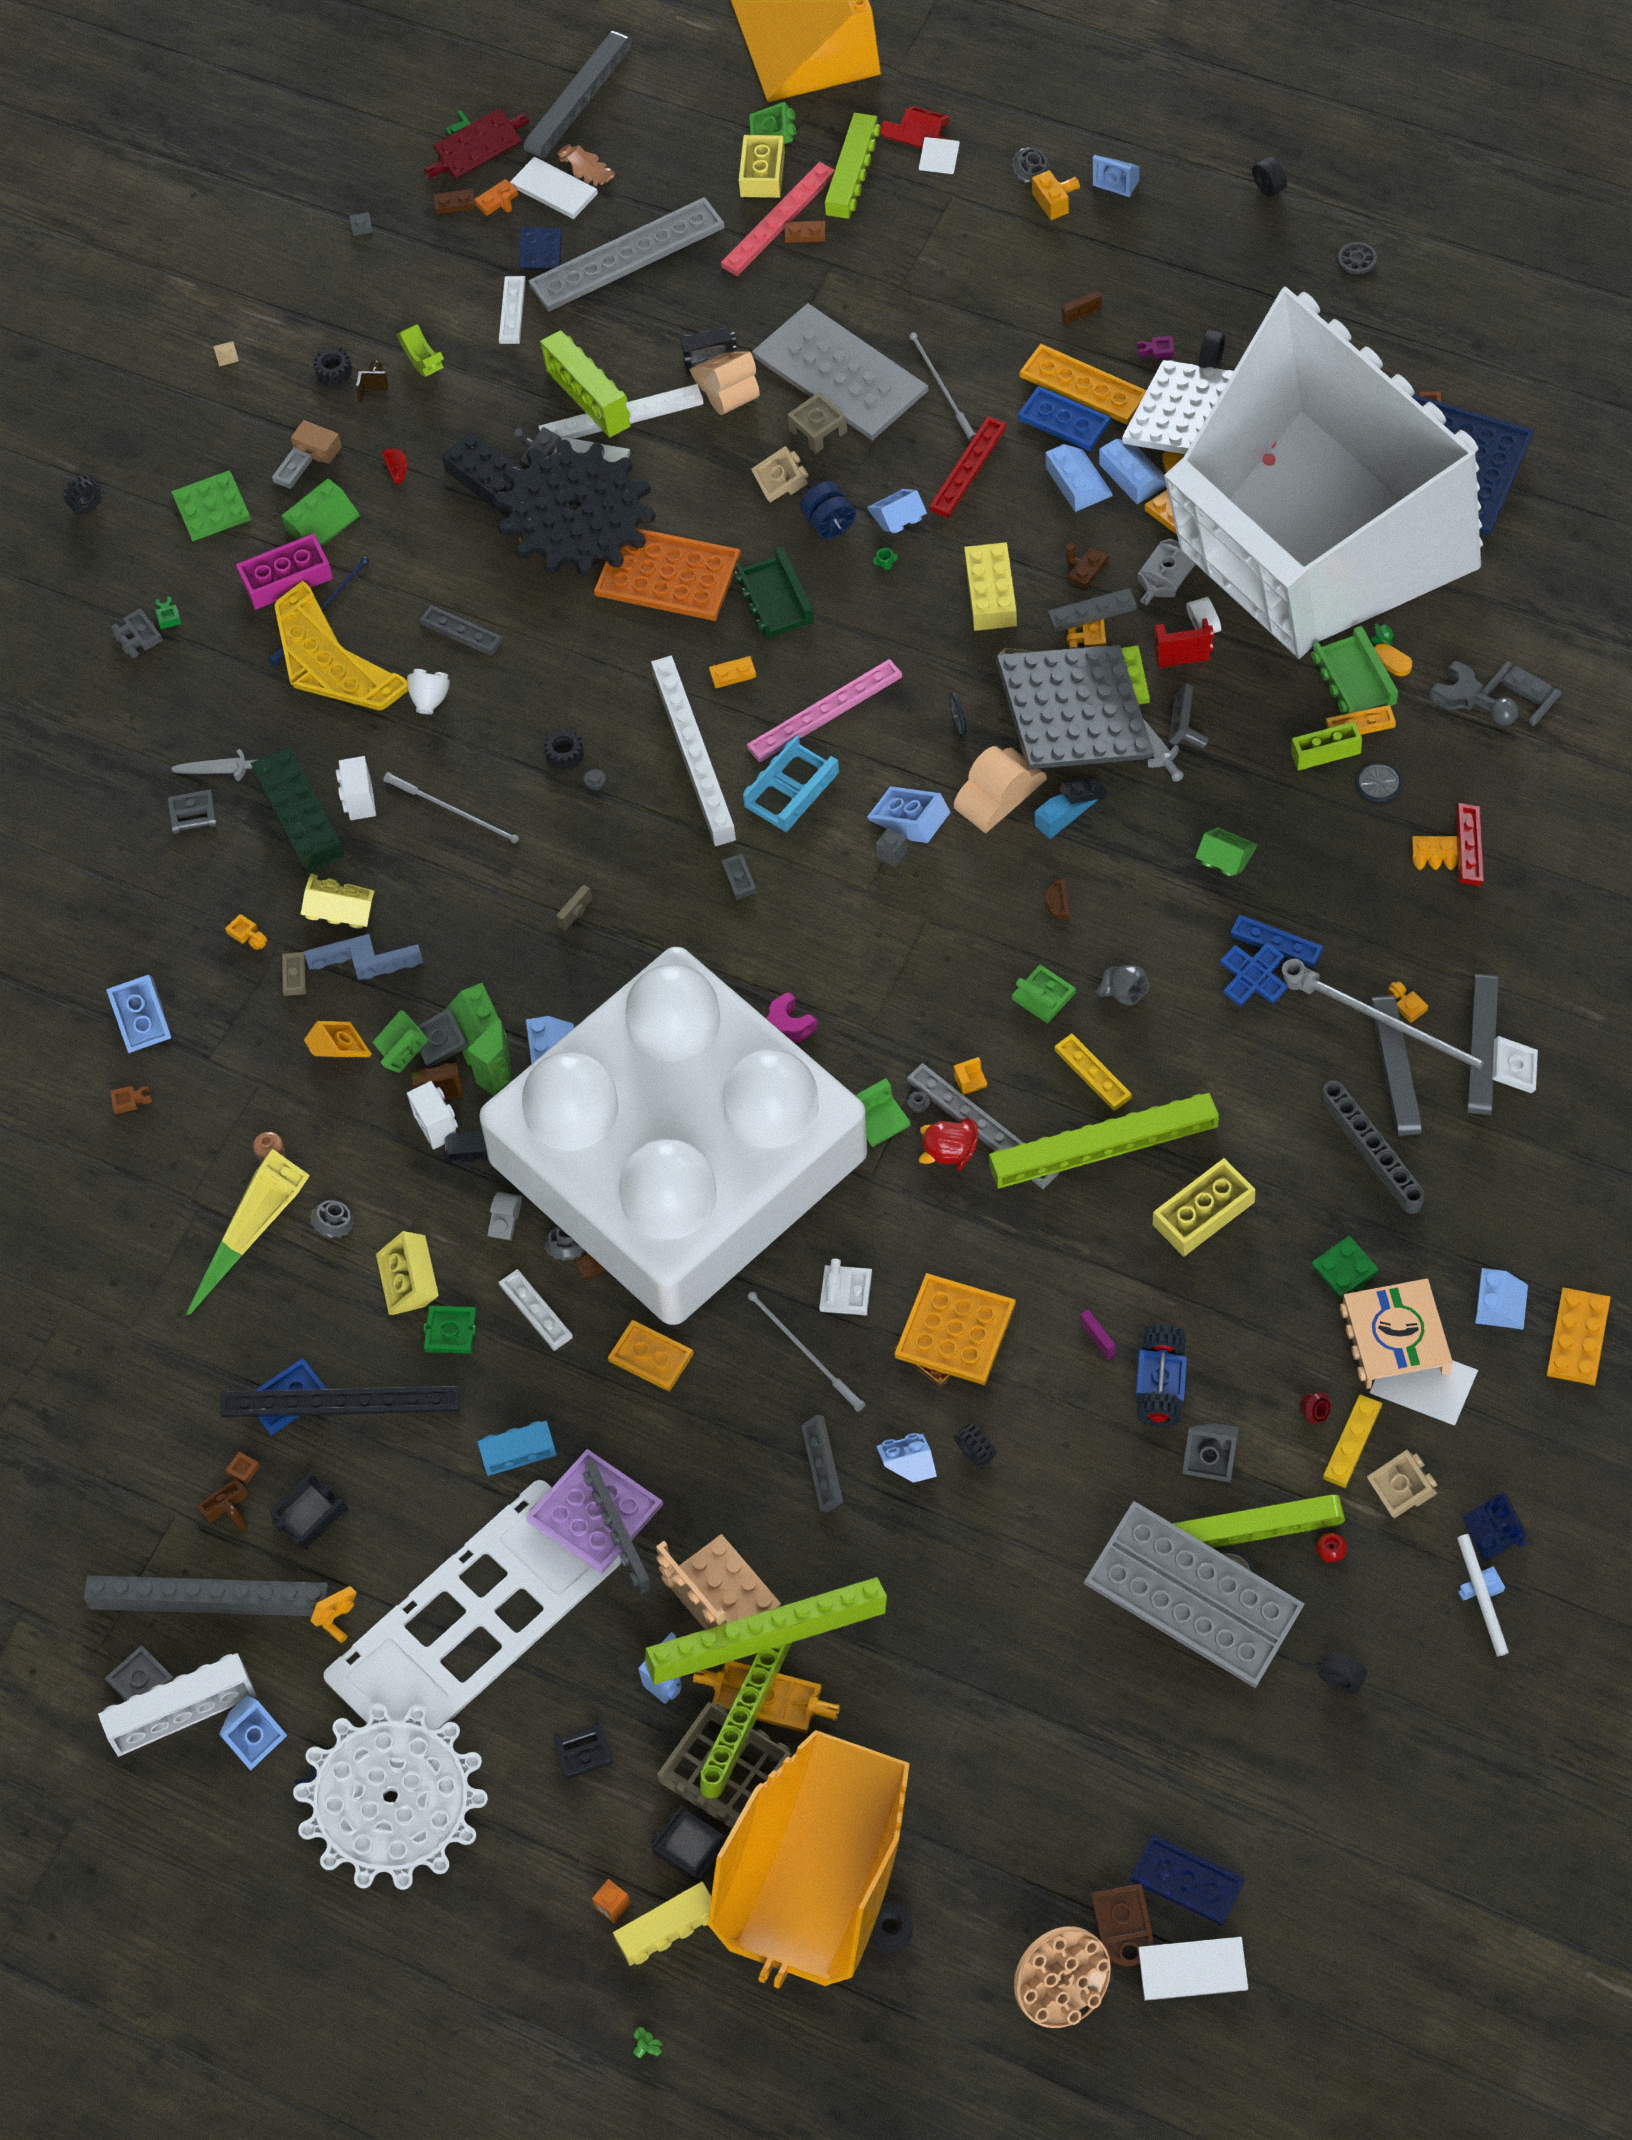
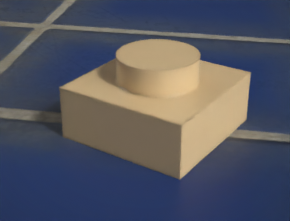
M233 341L213 346L219 367L239 361Z

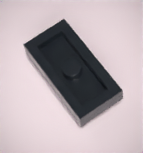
M1096 777L1062 783L1059 789L1071 804L1103 799L1108 793Z

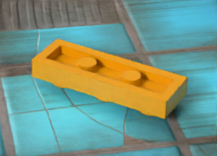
M1390 705L1326 718L1327 729L1355 721L1360 735L1395 728L1396 726Z

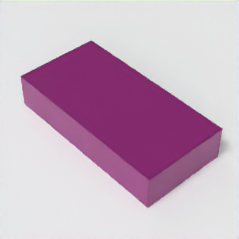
M1089 1309L1081 1313V1326L1107 1360L1115 1356L1114 1342Z

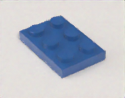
M302 1358L255 1391L326 1389V1387ZM299 1416L257 1418L268 1433L273 1435Z

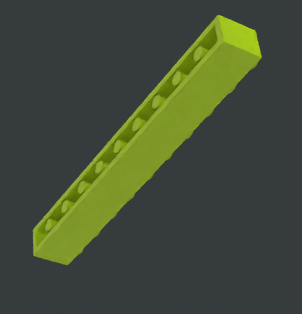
M1210 1093L1197 1094L1189 1099L1175 1100L1160 1107L1154 1106L1142 1112H1132L1124 1117L1107 1119L1102 1123L1086 1125L1074 1131H1064L1056 1136L1042 1137L1037 1141L1027 1144L1021 1143L1013 1148L996 1150L989 1154V1167L999 1189L1217 1128L1219 1114Z
M877 1577L647 1647L645 1666L653 1684L656 1685L885 1614L887 1595Z

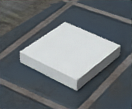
M1500 1036L1494 1039L1492 1079L1533 1093L1536 1090L1538 1050Z

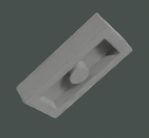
M293 448L272 476L273 482L291 489L313 460L311 454Z

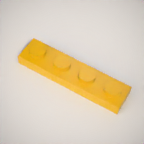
M1070 1034L1055 1045V1052L1113 1111H1116L1132 1099V1094L1073 1034Z
M1359 1395L1323 1475L1324 1480L1344 1488L1347 1487L1382 1408L1381 1402Z

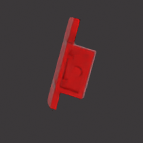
M913 106L905 110L901 125L886 120L883 121L881 134L885 138L923 148L925 137L952 140L940 136L941 128L948 125L950 116Z

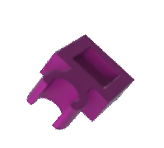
M1172 336L1153 337L1150 343L1146 341L1138 342V349H1140L1138 350L1139 357H1145L1149 354H1153V359L1174 357Z

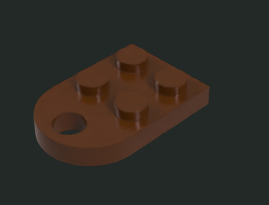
M1142 1883L1091 1893L1100 1941L1105 1946L1110 1961L1122 1967L1139 1965L1138 1947L1153 1945V1935ZM1127 1946H1132L1137 1951V1957L1133 1960H1127L1123 1957L1122 1950Z

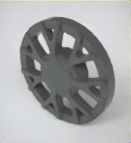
M1362 242L1349 243L1342 247L1338 254L1340 267L1352 274L1369 272L1374 268L1377 260L1375 250L1370 245ZM1357 247V250L1352 251L1351 248ZM1364 249L1368 250L1366 254L1363 252ZM1346 253L1349 255V257L1343 256L1342 254ZM1373 258V261H1367L1365 259Z

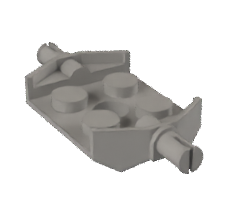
M1173 539L1161 541L1138 572L1137 580L1146 591L1140 599L1142 604L1148 605L1155 596L1175 597L1176 590L1194 565H1196L1180 549L1179 541ZM1170 562L1173 564V566L1165 567L1163 566V564Z

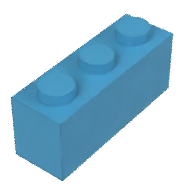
M536 1421L529 1424V1426L520 1429L512 1428L507 1430L506 1433L496 1436L488 1435L482 1440L477 1441L487 1476L557 1456L547 1421Z

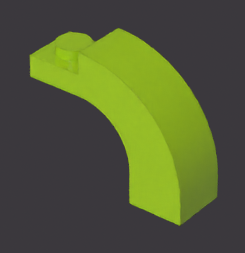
M418 324L396 334L409 360L422 376L426 377L444 368L441 360L444 359L442 353H435L430 348Z

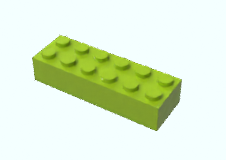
M560 330L540 341L546 371L609 438L631 427L629 421L631 415L626 407L627 397L625 393L619 391L612 380L607 379L603 370L598 369L593 360L585 356L581 347H577L570 336H566Z

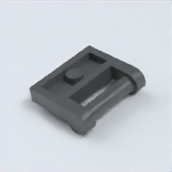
M211 789L168 797L173 834L180 833V830L196 827L217 826ZM206 813L208 815V817L197 818L182 822L178 821L179 818L190 817Z

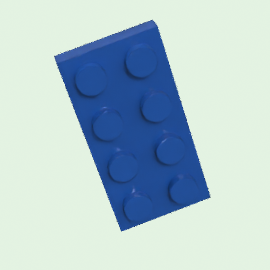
M1040 386L1036 388L1018 413V420L1088 451L1092 450L1111 423V417Z

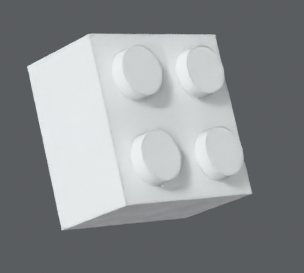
M365 756L339 760L340 769L336 770L338 783H340L338 790L344 813L348 812L350 820L376 816L372 781Z
M429 1081L407 1092L413 1115L433 1150L445 1144L446 1136L457 1134L455 1129L458 1128V1125L454 1118L455 1114L450 1104L446 1105L445 1097L440 1087L435 1088L432 1081Z

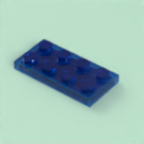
M1152 1834L1130 1877V1881L1135 1884L1142 1883L1143 1888L1223 1926L1245 1883V1878Z

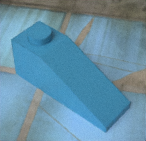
M1063 793L1050 798L1035 811V827L1051 839L1097 800L1071 804Z

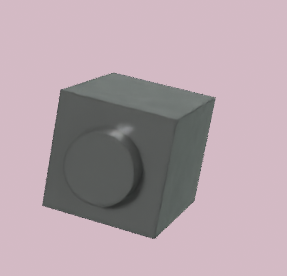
M887 828L876 843L877 858L896 868L907 853L906 837Z

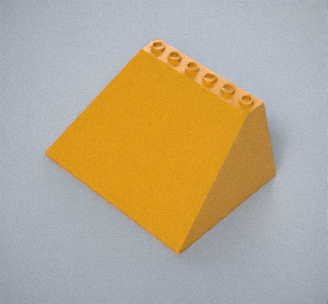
M730 0L767 103L881 75L873 14L868 0Z

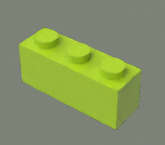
M1354 721L1292 738L1291 755L1297 770L1310 768L1361 754L1362 737Z

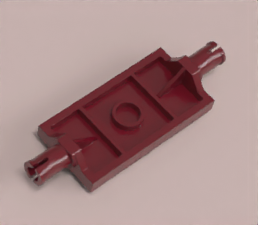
M501 108L494 110L434 144V149L439 158L437 162L424 168L425 174H429L427 177L432 179L442 172H448L454 180H457L520 144L522 140L516 133V130L529 124L528 117L524 118L526 114L522 112L520 115L509 120Z

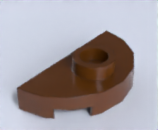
M1063 878L1056 880L1046 890L1045 905L1054 917L1061 920H1070L1065 879Z

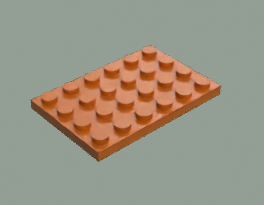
M636 528L646 538L645 546L642 548H635L630 545L623 546L620 549V553L624 558L623 565L612 567L608 562H605L594 590L595 596L716 621L734 575L733 572L736 569L735 563L740 559L741 550Z

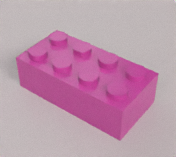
M314 533L236 564L240 580L255 610L276 602L301 581H304L311 588L333 579L329 562Z

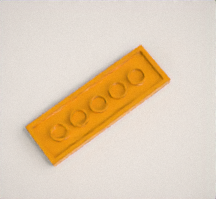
M1043 344L1038 346L1020 370L1021 378L1126 425L1133 418L1147 391Z

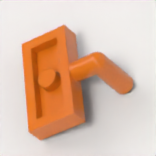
M504 179L475 198L474 202L487 216L500 207L509 213L512 211L511 200L518 196V190Z

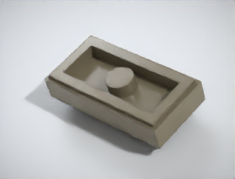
M582 885L557 914L559 928L566 931L577 917L579 918L583 915L585 908L592 901L589 887Z
M304 952L282 954L284 996L306 994V958Z

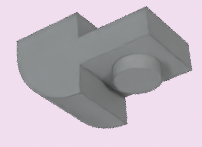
M503 1192L496 1193L490 1209L492 1215L488 1237L512 1241L515 1221L519 1217L522 1196Z

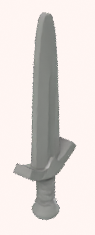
M1143 719L1154 752V759H1148V767L1165 766L1171 774L1172 780L1175 782L1180 781L1184 774L1172 762L1179 752V747L1174 745L1170 751Z
M238 749L236 752L239 758L180 764L173 766L172 772L181 774L234 773L235 780L239 782L244 776L246 769L262 768L268 770L271 762L267 757L260 760L246 761L243 752Z

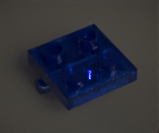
M1504 1492L1462 1516L1482 1558L1486 1561L1514 1544L1521 1547L1527 1543L1525 1538L1528 1535L1507 1494Z

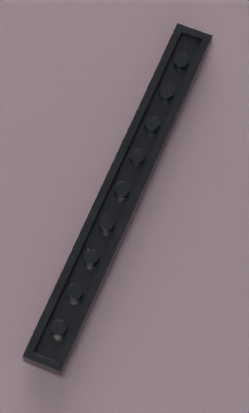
M460 1386L221 1392L220 1401L221 1418L461 1412Z

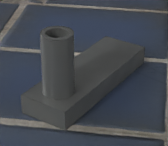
M1185 683L1174 695L1169 742L1177 745L1184 739L1203 749L1207 745L1209 737L1188 727L1193 686Z

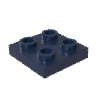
M521 227L519 267L521 269H554L560 266L562 229Z

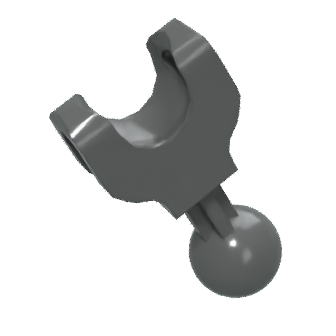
M1457 661L1452 662L1448 667V677L1455 684L1447 686L1437 683L1429 690L1431 700L1447 710L1465 708L1470 711L1476 704L1490 711L1493 721L1502 726L1515 722L1519 714L1518 705L1514 700L1506 697L1495 700L1483 694L1482 683L1475 679V673L1472 668Z

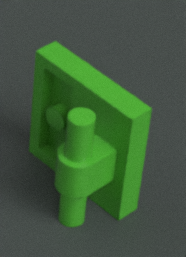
M1039 965L1026 980L1018 979L1016 986L1019 988L1012 994V1000L1048 1024L1076 993V988L1042 965Z

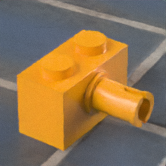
M1050 170L1032 177V195L1049 219L1054 220L1068 214L1069 197L1067 193L1080 189L1078 179L1073 177L1060 183Z

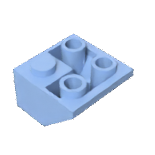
M909 1434L905 1439L897 1441L890 1439L882 1442V1445L876 1446L884 1466L904 1478L917 1482L936 1477L931 1450L923 1434Z

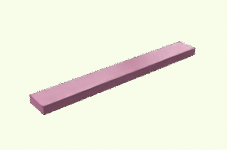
M888 659L747 744V749L760 763L782 750L788 741H792L796 735L799 736V739L899 680L902 678V673Z

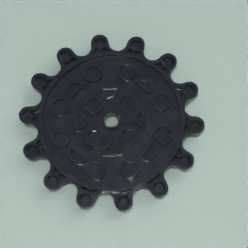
M561 440L557 444V453L551 456L544 455L538 449L532 448L526 454V459L530 464L529 468L521 470L508 467L503 473L504 479L511 483L513 490L510 492H499L493 498V503L496 507L507 509L510 513L508 518L501 520L497 529L503 535L517 534L521 537L522 541L516 548V555L518 557L528 558L534 553L542 554L545 557L544 568L549 573H556L562 564L568 562L576 566L577 572L581 576L591 575L593 563L597 560H605L612 567H620L624 563V558L620 553V549L623 546L630 545L635 548H642L646 544V538L636 529L637 525L643 522H653L656 518V513L651 507H646L639 503L641 497L650 493V484L645 480L632 481L627 477V474L633 467L629 458L623 457L616 462L605 460L603 458L605 450L600 443L592 444L585 453H578L573 450L568 440ZM573 502V504H577L581 507L578 509H572L569 506Z

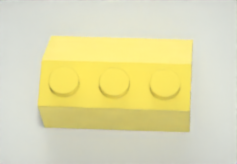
M402 1231L376 1253L389 1315L426 1307L439 1296L425 1235Z

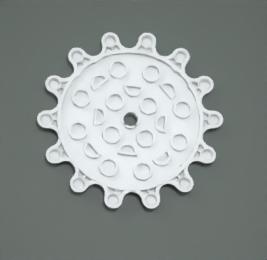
M374 1704L369 1709V1721L364 1727H354L347 1719L340 1718L333 1724V1732L337 1737L336 1745L329 1750L312 1747L306 1752V1760L316 1768L317 1776L310 1783L298 1784L293 1791L296 1800L307 1802L314 1809L312 1817L300 1824L298 1829L299 1835L307 1840L315 1837H321L326 1840L327 1849L320 1858L321 1866L325 1870H334L343 1862L352 1863L356 1869L354 1881L359 1888L369 1887L378 1873L388 1872L393 1877L394 1884L398 1889H408L413 1881L412 1873L415 1867L423 1864L430 1867L434 1873L443 1874L449 1869V1861L445 1856L446 1846L451 1842L470 1845L476 1839L475 1830L466 1824L464 1817L469 1809L482 1808L488 1800L485 1791L471 1788L467 1782L469 1774L481 1766V1757L475 1752L461 1755L454 1751L453 1743L460 1733L459 1726L456 1723L448 1722L438 1730L428 1729L425 1725L426 1710L421 1705H413L409 1708L404 1719L395 1721L389 1717L387 1708L383 1704ZM389 1791H395L398 1797L395 1802L384 1801V1795Z

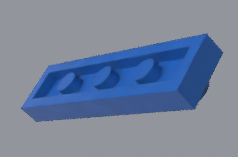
M1242 915L1238 916L1230 932V937L1258 948H1262L1268 942L1285 955V958L1298 959L1304 965L1311 968L1315 967L1323 951V946Z

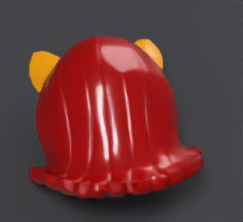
M965 1118L959 1123L942 1121L920 1128V1132L923 1135L922 1145L925 1150L919 1158L920 1163L930 1164L936 1161L943 1165L956 1164L958 1167L957 1171H961L976 1150L978 1126L972 1118Z

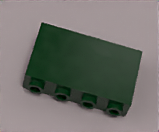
M783 546L775 548V557L744 568H742L740 562L735 563L736 571L733 572L737 584L741 583L742 596L744 600L748 599L750 613L752 616L756 615L757 628L759 632L763 631L766 638L814 622L812 606Z

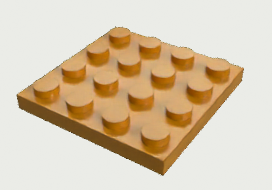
M926 1273L895 1351V1358L985 1385L1016 1305V1300Z

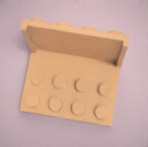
M722 1534L679 1566L669 1555L668 1546L665 1541L656 1546L658 1552L656 1559L661 1565L659 1570L663 1574L661 1576L663 1582L668 1588L672 1589L705 1630L782 1606Z

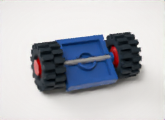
M1156 1324V1327L1150 1325L1149 1328L1146 1327L1143 1330L1142 1349L1139 1350L1137 1359L1135 1397H1138V1421L1143 1422L1145 1425L1150 1424L1152 1427L1154 1425L1170 1427V1424L1174 1426L1180 1422L1181 1404L1184 1401L1187 1357L1183 1356L1186 1333L1181 1328L1177 1329V1326L1169 1327V1324H1165V1326Z

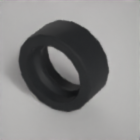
M1207 331L1200 350L1199 367L1218 369L1225 347L1224 333Z

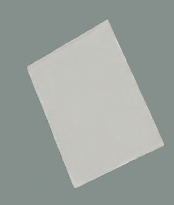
M1453 1361L1451 1373L1441 1375L1440 1368L1436 1367L1375 1379L1370 1393L1455 1425L1478 1370Z

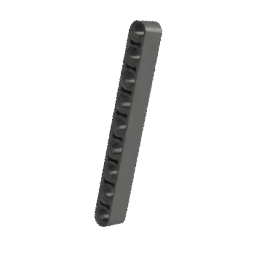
M614 30L608 34L529 134L524 143L525 152L542 159L548 155L628 53L632 44L631 37Z

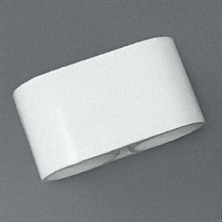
M1208 596L1186 603L1187 612L1195 630L1202 629V619L1207 618L1208 625L1213 626L1214 633L1221 631L1220 620Z

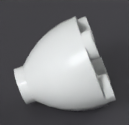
M414 669L413 673L407 677V685L410 697L416 706V712L433 714V710L447 695L450 680L447 679L448 674L436 672L435 675L426 674V670Z

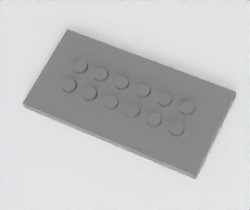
M809 303L752 351L753 358L809 397H813L820 392L846 415V421L849 425L872 441L928 392L927 384Z
M1135 1501L1131 1504L1083 1583L1254 1688L1258 1685L1304 1606L1303 1602Z

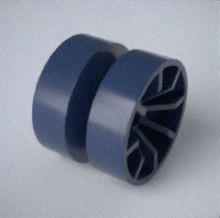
M831 481L822 482L812 487L804 495L800 503V510L817 534L824 539H831L844 533L856 518L854 507L845 498L837 484Z

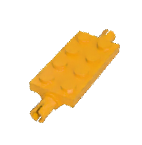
M730 1661L725 1663L724 1669L718 1671V1673L705 1669L698 1671L697 1674L694 1673L693 1683L713 1687L715 1696L712 1704L715 1706L720 1704L730 1712L751 1666ZM778 1673L756 1720L807 1734L812 1718L815 1715L836 1721L840 1705L819 1700L822 1690L821 1684Z

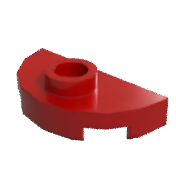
M395 448L385 449L381 454L395 483L401 484L407 470L406 457L401 450Z

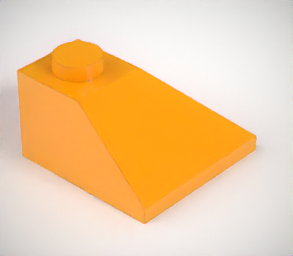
M317 1021L304 1039L314 1056L370 1057L372 1055L351 1022Z

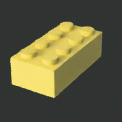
M1007 542L964 547L974 631L1017 626L1016 604Z
M1223 1158L1153 1212V1226L1184 1257L1255 1203V1188Z

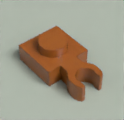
M133 1086L110 1091L115 1114L136 1110L137 1103L148 1104L152 1102L150 1095L143 1096L146 1093H151L148 1086L141 1087L137 1091L134 1090Z

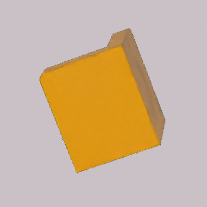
M979 1057L954 1065V1078L961 1094L965 1095L987 1087V1081L981 1070Z

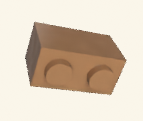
M305 420L302 421L291 436L293 448L309 453L314 460L327 464L331 463L342 447L338 433Z

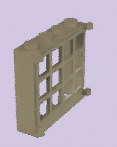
M708 1702L657 1773L659 1783L733 1829L740 1813L732 1808L742 1794L750 1798L752 1793L747 1791L746 1788L754 1776L757 1775L767 1781L768 1775L759 1770L766 1759L770 1756L779 1762L774 1769L777 1771L783 1765V1761L787 1757L791 1758L792 1755L790 1753L791 1750L780 1742L776 1744L769 1740L770 1737L761 1730L756 1732L752 1729L740 1756L749 1744L764 1753L754 1767L739 1756L736 1763L750 1771L745 1781L739 1786L728 1779L726 1784L737 1791L728 1805H725L716 1798L704 1797L700 1788L693 1783L701 1773L715 1742L702 1735L701 1732L710 1719L723 1727L729 1713L720 1704L715 1706ZM697 1738L711 1747L702 1761L687 1753ZM683 1757L698 1766L689 1780L673 1772Z

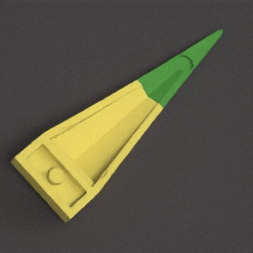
M271 1149L259 1168L255 1171L186 1312V1316L196 1309L254 1241L293 1200L310 1176L275 1150Z

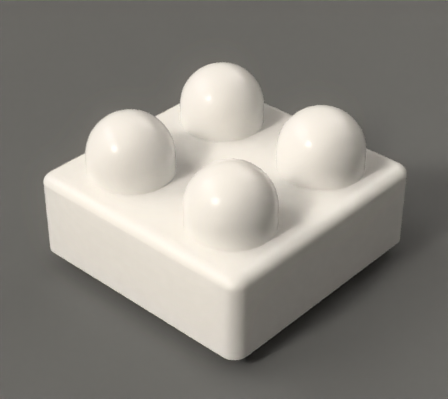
M672 947L664 951L481 1108L479 1115L491 1165L564 1232L571 1236L576 1243L659 1319L671 1325L685 1321L854 1170L867 1155L866 1117L862 1101L693 955L681 947Z

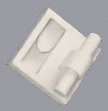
M832 1259L831 1266L825 1265L820 1312L867 1315L872 1269L841 1267L839 1259Z

